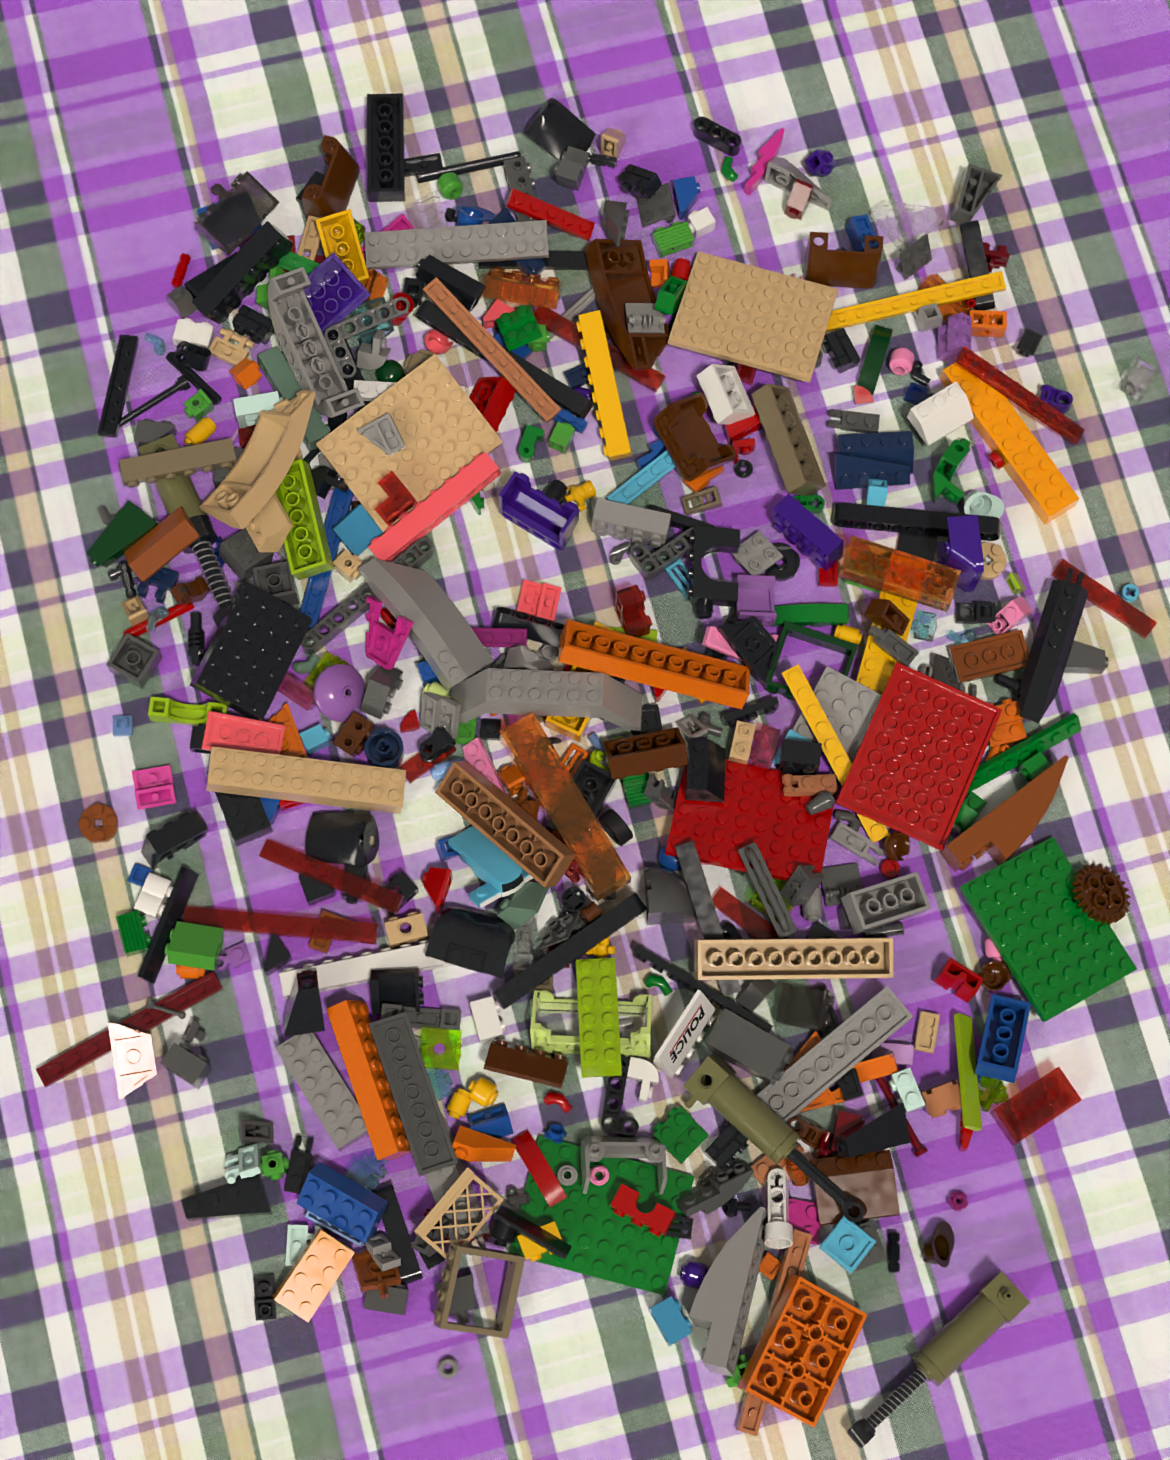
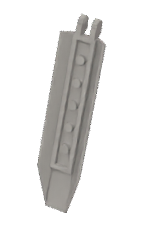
M442 1115L451 1144L453 1145V1136L446 1119ZM457 1158L458 1163L456 1165L425 1175L436 1204L465 1171L462 1159ZM470 1183L468 1185V1192L469 1194H475L472 1184ZM466 1189L461 1193V1195H466ZM476 1196L469 1197L470 1209L481 1208ZM466 1197L457 1198L455 1210L467 1209ZM451 1205L447 1211L453 1210V1206ZM482 1210L470 1211L471 1223L481 1222ZM467 1212L456 1213L457 1225L468 1224ZM447 1213L442 1216L450 1221L449 1225H454L453 1213ZM487 1222L484 1223L473 1237H476L478 1246L486 1248L482 1234L490 1233ZM469 1226L457 1227L458 1239H466L469 1236ZM471 1226V1229L473 1231L476 1228V1226ZM449 1228L448 1236L450 1240H455L454 1228Z

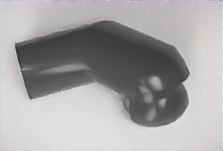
M105 505L97 508L103 523L109 525L116 515L109 514Z
M630 542L612 549L610 562L613 565H618L622 560L623 554L630 551Z

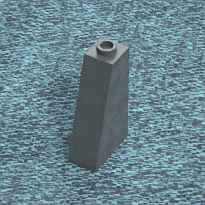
M1073 641L1064 673L1102 674L1108 667V657H1105V650Z

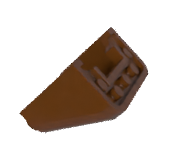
M324 135L321 144L323 152L326 153L325 164L329 165L321 186L317 184L308 185L302 195L306 219H308L309 215L322 218L345 211L359 176L360 168L356 160L336 138Z
M702 392L672 402L654 418L655 429L686 481L698 479L738 457L730 444L722 446L718 444L704 419L703 414L708 410V403Z

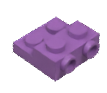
M963 312L948 317L947 322L942 323L941 327L938 328V359L943 361L971 351V316Z

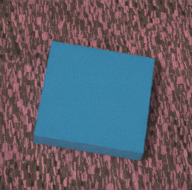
M358 504L332 528V531L351 554L357 556L371 545L370 543L374 538L380 537L383 534L382 530L361 504Z

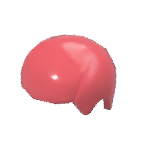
M435 329L429 330L424 337L427 349L436 355L445 354L454 344L452 341L449 343L448 337Z

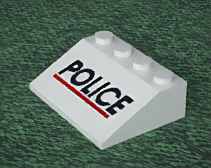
M697 990L654 1057V1067L671 1078L675 1074L679 1076L684 1068L682 1062L685 1058L689 1059L695 1051L693 1045L696 1041L700 1043L706 1033L703 1031L705 1026H711L716 1018L714 1015L716 1009L702 991Z

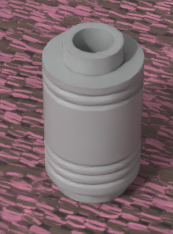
M819 887L812 894L808 902L802 905L803 918L807 919L808 922H817L822 917V898Z

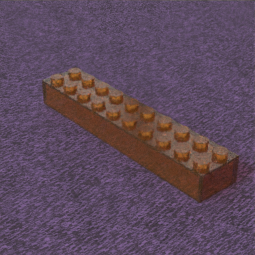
M534 713L500 730V739L516 766L526 778V783L561 842L576 854L573 862L596 901L631 883V875Z

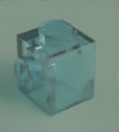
M918 610L916 618L913 619L911 625L914 639L932 642L937 629V614Z
M438 1069L428 1072L437 1101L453 1094L450 1087L453 1082L449 1073L444 1074L443 1070L438 1071Z
M358 1159L355 1160L345 1174L347 1178L371 1192L377 1187L379 1180L382 1178Z

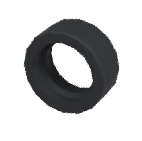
M613 809L607 810L599 817L598 820L605 832L619 846H623L633 838V833L628 825Z

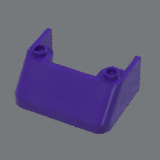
M978 515L947 517L949 537L945 542H936L938 557L936 572H940V576L963 591L973 592L984 571Z

